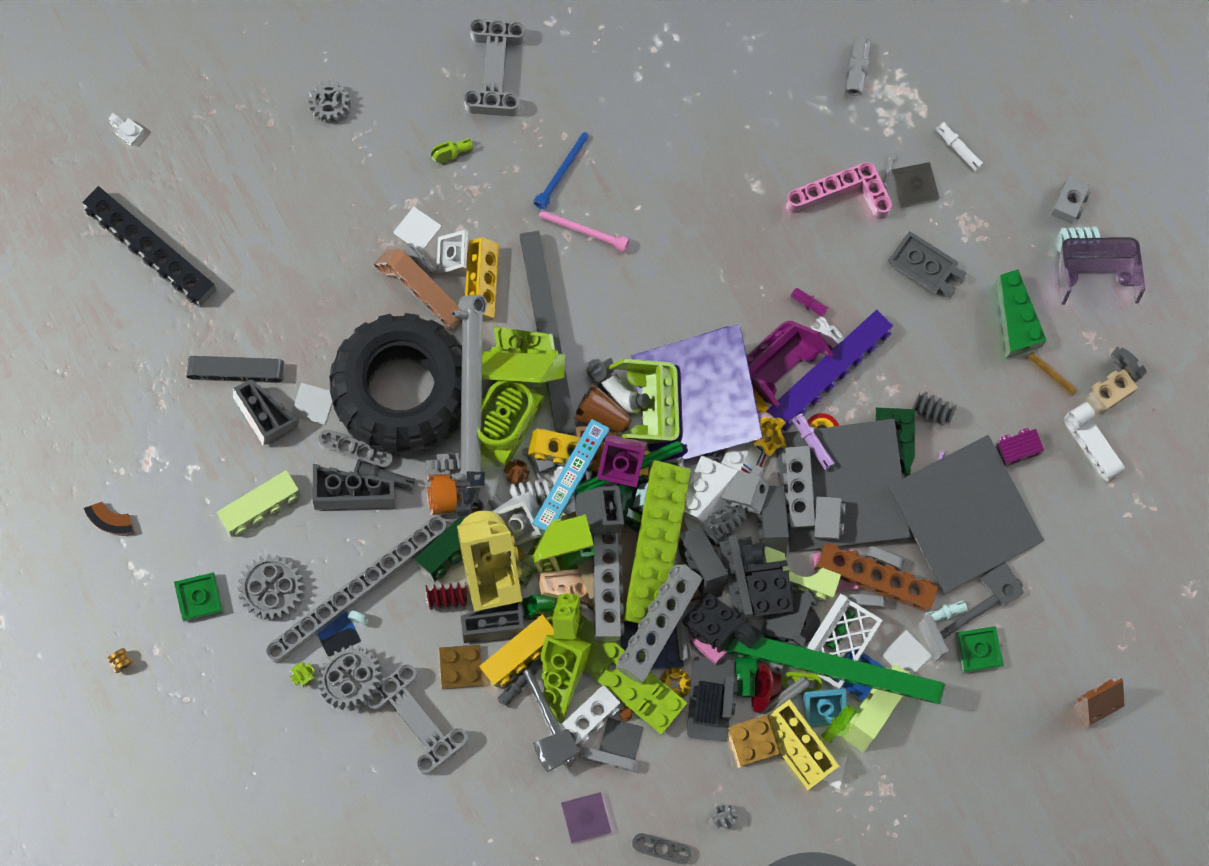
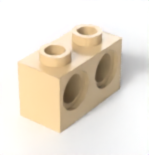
M1125 369L1119 373L1115 370L1107 376V381L1104 383L1099 381L1091 387L1093 390L1089 396L1102 414L1132 395L1138 389ZM1116 381L1122 382L1124 388H1119L1116 385ZM1100 392H1106L1108 399L1103 398Z

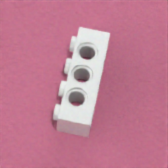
M603 685L560 725L561 731L569 730L570 734L574 737L576 746L578 744L583 746L590 739L588 735L593 730L595 732L599 731L605 725L603 721L608 716L612 718L619 712L620 702ZM595 706H601L604 713L597 716L593 713L592 709ZM580 720H586L589 723V727L582 730L578 727L577 723Z

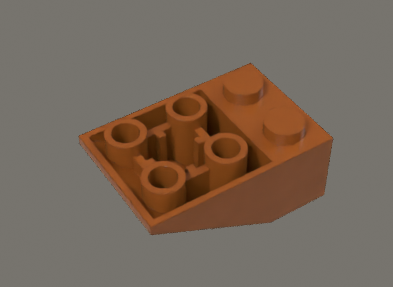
M1112 678L1098 688H1094L1076 699L1078 703L1073 708L1085 728L1125 706L1122 678L1117 681Z

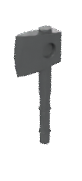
M1006 562L990 569L980 578V581L990 592L991 596L940 631L943 639L949 635L951 636L953 632L969 623L975 617L985 613L999 603L1002 607H1005L1024 593L1022 582L1015 577Z
M527 669L523 673L552 734L533 743L540 763L546 772H549L564 763L568 764L574 761L575 756L579 755V750L569 730L561 731L553 712L541 692L536 677H534L531 669Z

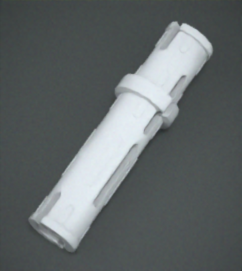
M945 122L940 124L936 131L947 141L946 144L952 146L971 168L977 171L984 163L959 138L960 135L958 133L955 134Z

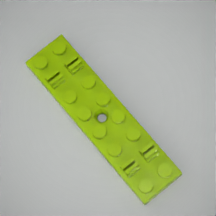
M554 609V610L552 611V613L547 617V619L550 621V623H551L552 625H553V620H552V619H553V615H554L555 609ZM581 614L576 638L592 644L584 670L601 685H604L658 733L663 735L688 703L650 671L644 682H635L617 669L611 671L609 664L615 663L617 666L619 663L618 659L625 650L615 642H594V624Z

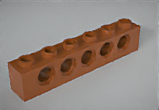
M832 543L824 544L821 547L814 570L817 571L821 568L840 574V580L857 585L860 588L923 612L931 610L938 589L937 586L933 585L932 581L914 578L915 575L909 572L901 573L896 571V568L893 566H882L877 564L875 559L861 558L858 556V553L847 550V552L840 550L838 545ZM840 558L843 561V566H837L834 559ZM854 565H859L861 567V574H858L854 571ZM873 572H877L880 574V581H876L873 579ZM892 579H896L899 582V588L892 586ZM910 586L918 589V595H913L910 592Z

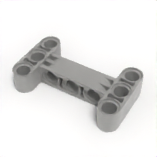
M475 19L470 23V37L475 42L487 43L483 91H467L464 94V108L468 113L514 116L519 112V97L514 93L503 92L506 45L522 44L525 40V27L521 22ZM475 29H482L483 31L480 32V33H477V32H475L474 30H475ZM495 30H500V31H502V33H500V34H495V33H493V32H494ZM515 31H518V32H520L521 34L518 35V36H516V35H513L512 33L515 32ZM471 99L477 101L475 104L468 103ZM489 101L496 102V104L492 106L488 105L487 103ZM509 102H513L516 105L513 107H508L506 104Z
M405 664L381 682V686H376L379 693L373 692L371 695L380 697L381 701L378 705H371L369 703L370 699L367 698V707L372 711H379L387 704H391L427 749L417 759V768L421 774L429 775L467 745L468 736L462 728H455L445 736L440 732L407 691V688L415 683L417 674L412 665ZM406 670L413 673L412 678L409 680L402 678V673ZM390 683L397 685V689L392 693L387 692L385 689ZM459 733L462 734L464 741L455 743L453 736ZM439 747H446L448 749L447 755L439 756L436 753ZM428 759L432 762V766L426 770L422 769L420 766L421 762Z

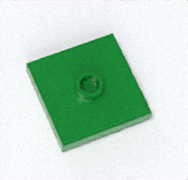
M214 572L174 581L183 622L223 612Z
M996 626L955 633L963 673L1004 666Z

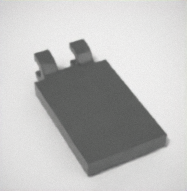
M910 231L887 262V264L934 294H937L940 290L949 299L954 295L956 288L948 284V282L953 278L956 282L962 284L967 274L956 267L958 261Z

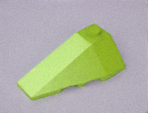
M546 635L541 651V661H543L542 679L544 680V692L542 694L557 722L562 724L585 668L592 644L578 638L555 639L554 635Z

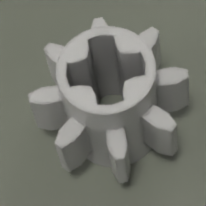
M719 804L715 807L714 814L711 815L716 827H722L723 829L732 828L736 823L735 819L739 817L732 804L729 806L727 804Z

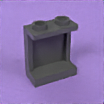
M793 590L794 611L768 614L761 629L763 636L767 639L803 647L806 640L800 635L810 605H818V601L813 598V594L807 591L798 593Z

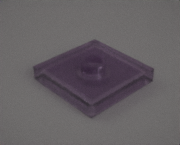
M601 792L561 802L571 844L612 833Z

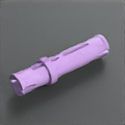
M802 413L793 418L792 422L801 433L800 437L805 439L823 466V469L826 470L831 465L833 466L835 462L814 433V427H810Z

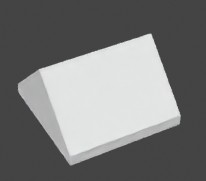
M468 230L438 237L436 275L466 277Z

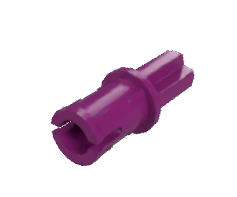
M795 288L791 293V298L805 306V309H810L820 317H823L829 308L814 299L815 296L811 297L799 288Z

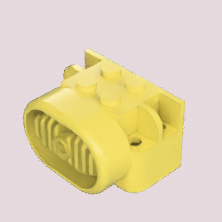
M477 511L468 515L457 526L474 611L521 602L522 595L518 576H522L518 563L519 556L514 536H511L504 520L494 512Z

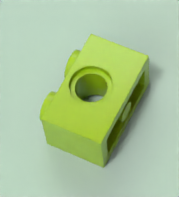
M559 594L552 619L555 639L576 638L581 617L579 594Z

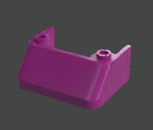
M786 321L747 355L752 386L765 402L777 407L779 403L774 397L777 391L774 383L799 360L810 362L815 360L819 353L830 358L833 354L818 331L794 321Z

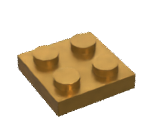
M480 645L439 648L442 689L483 686L482 670L479 667L481 665Z
M768 714L728 727L740 766L780 754Z

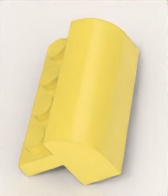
M791 699L769 715L780 754L807 790H810L840 767L839 763Z

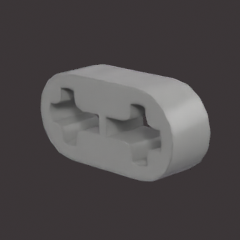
M870 546L866 557L875 559L878 564L895 567L896 571H901L905 560L877 547Z
M861 594L848 595L849 600L862 608H886V597Z

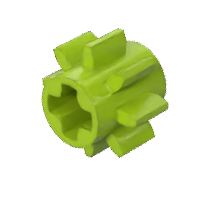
M300 662L291 669L293 674L290 678L295 686L300 683L302 687H305L315 679L313 674L316 672L310 663L305 665L304 662Z

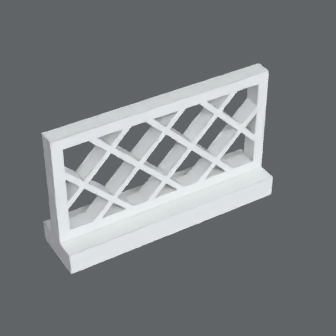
M840 593L808 644L807 649L820 652L822 650L825 653L824 645L826 642L835 641L837 652L828 654L840 656L842 653L852 651L853 660L858 661L883 620ZM849 605L857 609V618L846 619L845 612ZM871 618L876 621V624L872 629L864 630L862 619ZM859 620L862 631L850 634L848 623ZM845 624L848 634L836 637L834 631L836 626ZM863 634L864 643L862 646L853 648L851 637ZM849 637L851 648L839 651L837 640ZM816 674L838 689H841L845 682L840 680L837 683L830 677Z

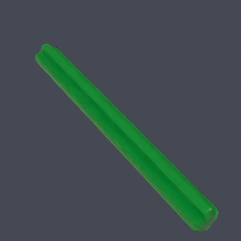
M674 442L644 455L641 469L652 465V461H661L682 452L681 443ZM597 476L580 483L575 490V494L602 487L611 483V481L597 479Z

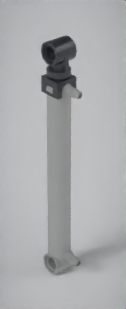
M482 295L461 297L458 304L459 310L452 312L453 317L462 318L460 471L450 475V480L456 481V486H466V488H460L462 498L456 503V513L461 518H466L477 511H484V504L479 499L480 488H474V486H485V472H481V441L477 433L478 426L481 431L483 314L487 309V301Z

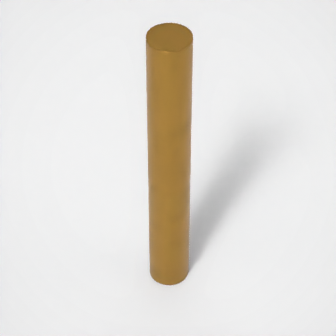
M1034 352L1029 354L1027 358L1071 395L1078 390Z

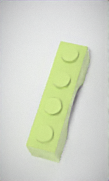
M767 546L764 547L766 563L786 560L785 553ZM788 566L783 567V571L789 570V580L797 592L807 591L821 601L834 598L840 574L821 568L810 577H802L793 573Z

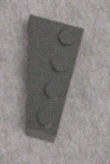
M313 464L314 509L395 508L394 480L371 475L364 476L359 475L357 472H345L337 468L320 467L318 464Z

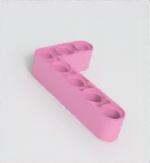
M865 162L791 191L788 194L786 207L790 212L796 213L858 188H861L872 214L878 219L888 216L892 203L875 166ZM862 171H867L870 176H864ZM850 178L853 182L847 183L844 179ZM832 185L835 187V190H829L826 186ZM875 188L878 193H872L869 189ZM809 192H815L818 196L812 197L809 195ZM791 199H798L800 203L794 204ZM878 205L885 206L886 210H880Z

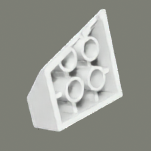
M701 456L687 489L683 517L703 525L705 523L704 520L709 519L708 516L712 512L718 511L723 506H729L721 496L739 471Z

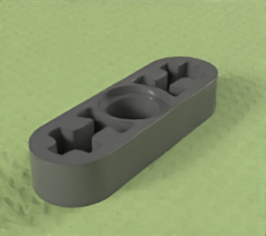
M644 833L637 834L632 840V847L638 853L677 864H685L691 857L689 847L680 843ZM642 837L645 838L644 842L651 844V840H655L652 852L648 851L650 848L648 846H643L642 849L638 848L639 844L636 843V840H640ZM658 843L666 844L667 852L660 855L656 852L655 847ZM671 845L675 846L673 851L679 852L681 849H684L687 857H683L682 860H679V856L676 854H672V858L668 857L671 852Z

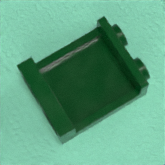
M642 474L639 475L637 487L624 484L620 486L624 526L638 533L640 531L642 514L639 512L640 510L633 508L638 485L649 481Z

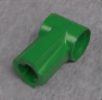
M735 657L737 697H755L757 661L754 658Z

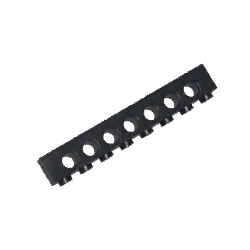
M98 186L82 202L85 208L84 212L93 219L95 217L99 220L98 224L107 231L109 229L114 233L113 237L118 242H125L128 245V250L134 255L139 254L142 257L143 263L149 268L153 266L157 270L156 273L163 280L167 278L171 281L170 285L177 292H184L186 294L185 298L194 305L196 303L201 307L216 291L215 284L101 187ZM104 208L109 209V211L105 214L100 213L101 210ZM117 221H124L122 225L115 226ZM131 233H138L137 237L129 238ZM146 245L153 246L148 251L143 250ZM161 257L167 258L164 263L158 262ZM176 269L182 270L179 275L172 274ZM189 282H196V285L194 287H187V284Z

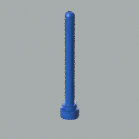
M587 132L581 134L544 192L536 195L532 201L537 208L541 210L547 209L550 204V195L589 137Z

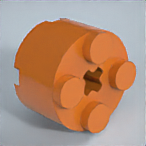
M451 474L427 476V482H431V487H427L429 509H433L431 515L456 513V503L461 497L456 492L457 487H459L456 486V481L450 480Z

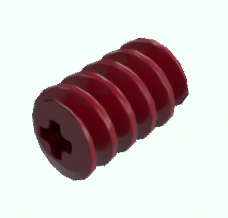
M466 582L463 588L460 583H457L455 589L451 583H449L447 589L441 584L439 590H437L435 584L432 585L431 590L426 585V601L429 609L433 610L434 604H436L438 610H441L442 604L445 605L446 609H449L451 603L455 609H457L458 603H461L462 608H465L468 602Z

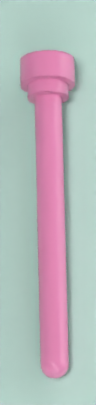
M541 211L539 214L542 219L610 243L617 248V251L624 253L628 246L629 238L617 236L616 238L545 211Z

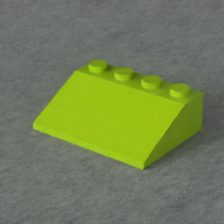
M491 347V350L483 351L482 379L542 383L564 378L565 354L558 353V350L549 349L546 350V353H539V349L534 348L523 352L521 348H509V351H505L503 347Z

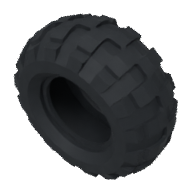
M405 313L404 316L386 314L378 316L377 320L369 324L364 322L354 329V333L348 339L343 340L337 350L336 358L331 364L329 375L330 395L339 421L344 424L348 433L357 441H362L368 444L371 449L383 453L391 451L396 452L397 455L411 454L412 451L420 449L426 451L437 446L440 440L449 437L458 428L461 421L462 345L455 335H450L444 329L443 325L432 319L430 321L422 319L417 314ZM396 358H409L423 364L434 379V386L430 395L418 406L407 410H393L379 404L369 392V382L375 370L383 363Z

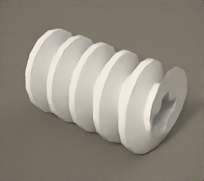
M543 479L542 485H540L538 480H535L534 487L530 481L527 482L526 488L522 483H519L518 489L514 484H511L510 498L512 499L531 491L536 503L540 500L543 505L551 491L550 484H548L546 479Z

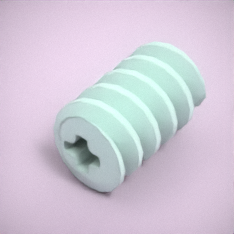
M1092 226L1091 229L1084 227L1083 230L1081 227L1076 229L1071 227L1068 230L1061 228L1057 241L1058 250L1062 252L1063 247H1065L1066 251L1070 252V248L1073 246L1074 252H1077L1078 246H1081L1082 251H1085L1086 246H1088L1089 250L1092 251L1094 245L1099 250L1101 239L1098 228L1096 226Z

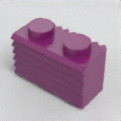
M1025 428L1018 431V435H1004L999 438L1000 441L996 444L1005 467L1039 456L1044 451L1036 429L1030 430Z

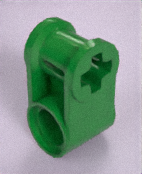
M531 595L523 598L521 601L525 614L523 620H535L542 614L546 615L552 612L555 606L554 598L544 595Z

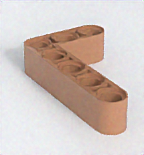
M399 248L386 249L374 262V266L386 276L395 275L446 327L453 330L461 322L462 318L452 316V312L459 310V306L403 250Z

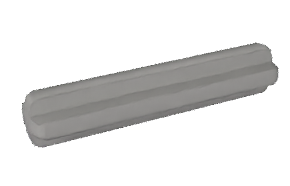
M805 676L800 678L772 699L762 713H758L760 717L767 714L768 716L771 715L774 710L786 701L793 699L811 685L810 681Z

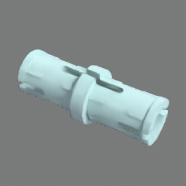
M964 600L950 605L944 604L941 608L926 612L925 616L932 615L936 623L945 619L947 621L951 620V617L967 613L968 609Z

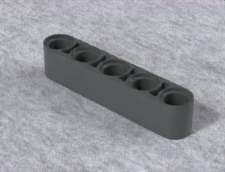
M188 356L186 378L192 380L242 382L252 379L254 382L280 383L284 381L285 361L271 358Z

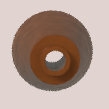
M592 384L589 387L591 390L590 394L585 393L576 410L578 415L574 419L589 424L591 419L610 430L620 433L623 430L627 431L632 422L629 419L630 415L602 390Z

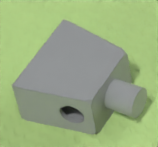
M754 465L750 474L738 472L723 492L721 498L731 507L738 505V507L742 506L747 512L760 514L769 490V485L762 479L765 470L760 466Z

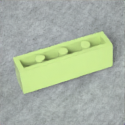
M287 470L220 509L217 511V514L229 534L237 536L242 534L247 526L260 523L267 514L270 513L272 515L278 512L282 505L286 503L291 504L296 501L300 492Z

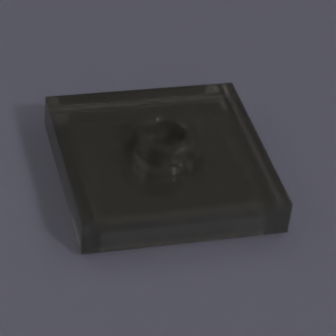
M930 162L892 170L901 207L939 200Z

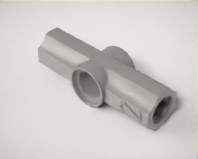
M855 37L852 56L849 59L846 92L853 96L862 95L864 80L868 71V55L871 40L867 39V37Z

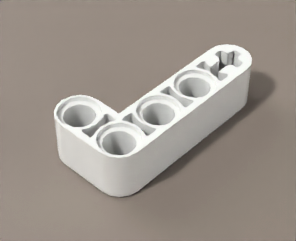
M1084 402L1068 412L1064 417V422L1105 481H1109L1124 472L1125 469L1094 423V410L1087 402Z

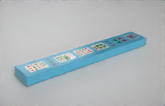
M591 419L532 525L545 531L551 521L560 518L610 430L608 427Z

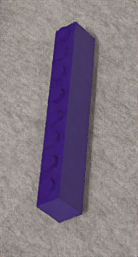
M877 309L831 351L833 354L831 358L825 356L777 400L779 403L777 407L774 405L769 407L766 411L774 418H781L785 421V424L781 427V432L783 430L787 432L794 425L792 422L793 418H796L801 413L804 416L808 412L807 408L811 404L815 406L822 399L821 395L825 391L829 393L835 388V382L839 378L841 380L845 379L849 375L851 367H858L864 361V355L867 353L869 355L878 348L876 344L881 340L885 342L892 335L893 325Z

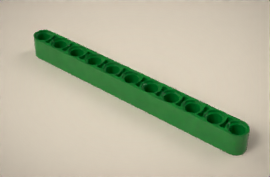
M763 637L751 649L736 638L724 649V651L934 704H941L946 685L940 681Z

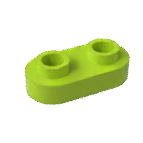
M787 672L781 679L783 690L790 687L787 684L788 680H793L795 683L804 676L814 683V688L808 687L799 694L820 691L822 681L816 674Z

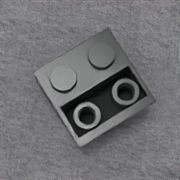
M619 486L597 487L574 496L576 515L578 517L586 514L591 534L619 533L624 525Z

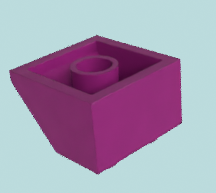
M607 434L597 479L637 487L647 443Z

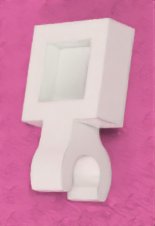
M114 113L108 118L110 120L109 123L118 129L116 132L117 136L131 146L134 145L144 132L142 127L129 118L123 122Z
M823 317L817 319L820 327L816 323L811 326V329L821 332L820 335L825 343L833 349L845 339L842 333L834 325L830 326Z

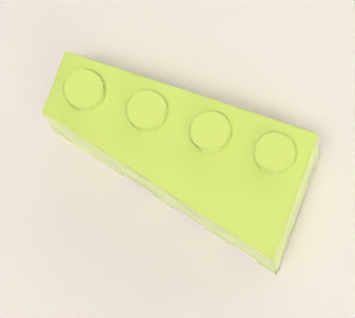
M894 664L891 668L892 670L908 673L897 664ZM872 688L870 693L873 695L870 699L866 697L860 706L862 711L860 714L856 713L849 722L852 726L843 739L864 752L902 698L901 695Z

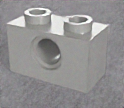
M1068 176L1051 215L1070 224L1075 219H1079L1083 212V208L1080 207L1083 202H1087L1091 193L1088 191L1090 184ZM1068 198L1075 199L1076 203H1071Z

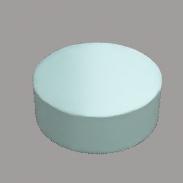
M352 610L348 615V619L362 626H366L369 621L367 616Z

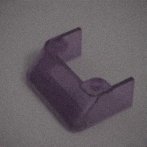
M1132 237L1068 238L1063 242L1060 251L1058 274L1061 305L1066 304L1071 293V287L1078 281V273H1115L1119 284L1133 287L1135 304L1140 302L1146 288L1140 244L1136 239Z

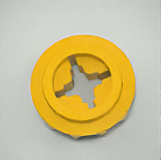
M671 667L662 673L660 680L670 688L672 684L671 679L677 680L682 678L679 682L681 690L677 687L671 689L681 698H684L691 689V679L688 673L681 668Z

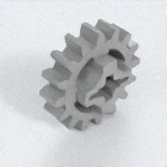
M328 80V84H324L321 81L320 87L314 85L315 92H309L311 96L308 98V103L311 104L309 109L313 111L314 117L320 115V121H323L324 118H327L328 122L331 121V118L338 121L337 116L344 117L343 111H349L347 106L350 104L349 92H345L344 85L339 88L337 81L334 85L331 84V80ZM319 97V98H320V101L318 102V105H317L316 102H317V98ZM340 98H342L341 105H339L338 103L340 101Z
M461 453L437 454V459L427 460L428 470H438V474H455L456 471H460Z

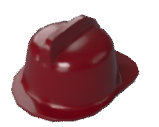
M761 664L756 671L755 697H752L751 700L752 708L756 713H762L768 706L769 701L778 696L782 689L781 673L772 671L766 664Z

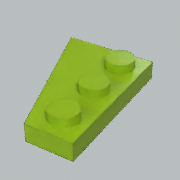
M493 327L496 346L503 347L505 351H509V348H521L523 352L534 348L539 349V353H546V350L549 349L555 350L552 334Z

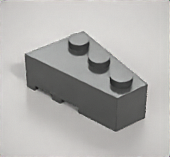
M701 527L680 533L678 539L679 552L684 565L690 567L691 570L703 578L698 586L701 596L698 597L699 601L708 592L716 598L722 596L729 572L726 565H723L719 559L718 551L712 547L708 534L704 533Z

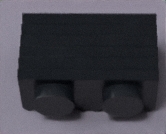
M699 681L698 686L694 685L692 698H696L695 706L691 705L689 718H693V724L718 726L724 684Z

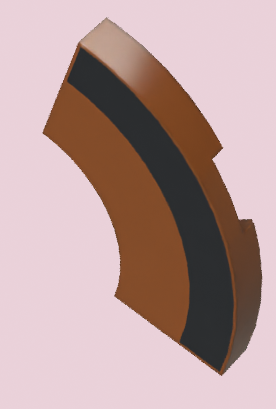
M103 501L83 508L89 520L98 529L118 536L135 534L128 513L115 514L105 507Z

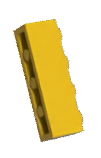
M542 614L479 667L497 688L506 686L511 681L510 678L516 673H522L531 660L536 661L541 657L546 635H554L553 625Z

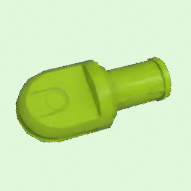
M470 138L455 143L449 140L433 147L431 156L437 163L454 160L458 154L473 150V144Z

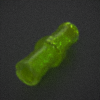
M846 704L838 716L832 718V723L821 734L822 738L831 743L841 730L844 731L846 724L857 711L849 704Z

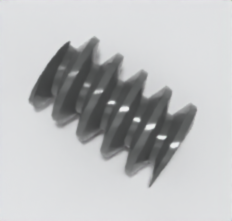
M925 391L922 395L919 393L912 409H915V411L919 409V416L926 412V419L933 415L934 423L941 419V426H943L946 422H948V425L950 424L957 405L949 408V401L942 405V398L935 402V395L928 398V392Z

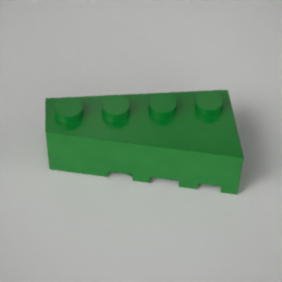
M1019 270L1001 274L996 281V288L1001 311V324L1003 326L1005 356L1007 359L1041 348L1047 339Z

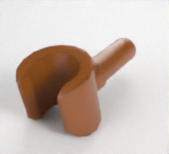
M623 703L625 709L620 710L619 714L624 722L632 718V712Z

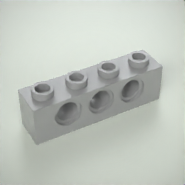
M810 446L785 448L786 453H782L783 465H787V473H783L784 485H788V493H785V502L790 508V512L787 513V525H791L792 529L815 528ZM796 463L803 465V469L799 473L792 471V466ZM797 483L804 485V490L800 493L793 491V487ZM798 503L806 505L805 510L801 513L795 511V506Z

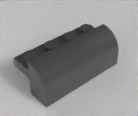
M737 535L729 536L727 541L719 543L724 565H726L729 572L727 582L733 610L739 613L740 616L744 614L748 617L749 621L765 619L767 615L753 617L747 576L752 575V571L745 572L743 546L753 544L751 536L737 539Z

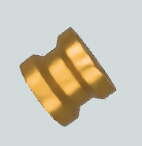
M125 648L117 650L107 658L109 663L113 664L115 673H120L133 664L132 659L127 657Z

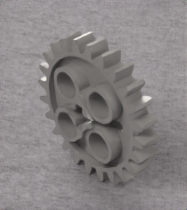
M268 554L267 560L259 556L260 562L258 563L252 559V567L247 564L245 565L248 572L241 571L244 579H238V582L243 585L237 588L239 592H243L238 597L242 600L246 599L242 603L243 607L250 605L247 611L251 613L255 610L254 616L256 618L261 613L263 620L266 619L267 615H270L271 620H274L276 614L282 619V612L290 615L288 609H296L293 603L301 602L297 595L304 594L303 591L299 590V588L304 587V584L298 582L303 579L302 575H296L299 572L298 567L292 569L294 563L286 564V557L279 561V555L277 554L274 559ZM268 569L275 570V574L272 577H266L265 572ZM280 574H284L283 577L278 579ZM283 582L291 584L290 588L285 591L280 589V585ZM254 584L262 586L259 592L251 591ZM274 584L275 589L268 590L267 585L272 586ZM265 593L263 599L261 601H258V598ZM269 597L277 599L276 603L272 606L266 604Z
M350 646L348 651L342 647L340 654L334 651L335 657L328 656L327 658L330 662L322 664L325 670H319V673L323 676L317 678L320 682L318 686L321 690L320 694L328 704H331L334 708L339 707L341 710H344L346 706L351 711L353 705L359 709L361 702L367 705L366 699L373 700L374 698L371 694L373 692L379 693L376 686L382 685L380 680H378L384 677L380 672L383 668L380 665L379 659L373 652H369L367 648L362 650L360 646H357L356 649ZM342 667L362 688L359 689L339 668Z

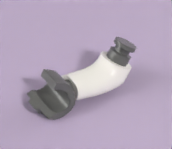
M608 358L604 362L599 359H593L589 362V366L586 369L589 378L595 382L604 380L602 384L608 395L626 412L638 413L642 408H647L650 405L648 394H639L638 392L628 390L616 374L612 375L614 369H609V365L613 364L612 358Z

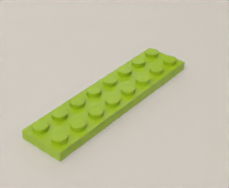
M656 460L652 461L624 621L639 624L645 618L649 611V605L658 596L659 588L666 582L670 569L674 567L691 469ZM657 618V621H656L657 626H658L659 623H660L659 618Z

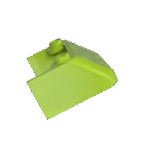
M622 359L609 365V369L627 370L629 383L636 387H642V393L648 394L650 398V405L647 408H642L643 425H636L631 428L629 434L619 437L646 442L647 444L675 440L679 436L676 367L670 362Z
M586 514L563 521L557 519L550 522L533 555L534 563L539 573L578 569L577 565L566 566L563 555L594 546Z

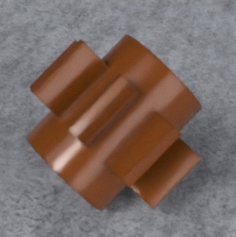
M515 459L513 462L509 461L504 469V473L507 474L506 479L513 484L524 483L530 471L526 470L527 464L519 459Z

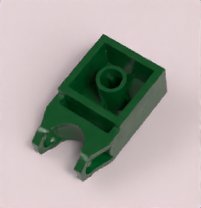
M876 407L872 413V421L895 420L900 465L905 478L910 475L911 465L915 458V409Z

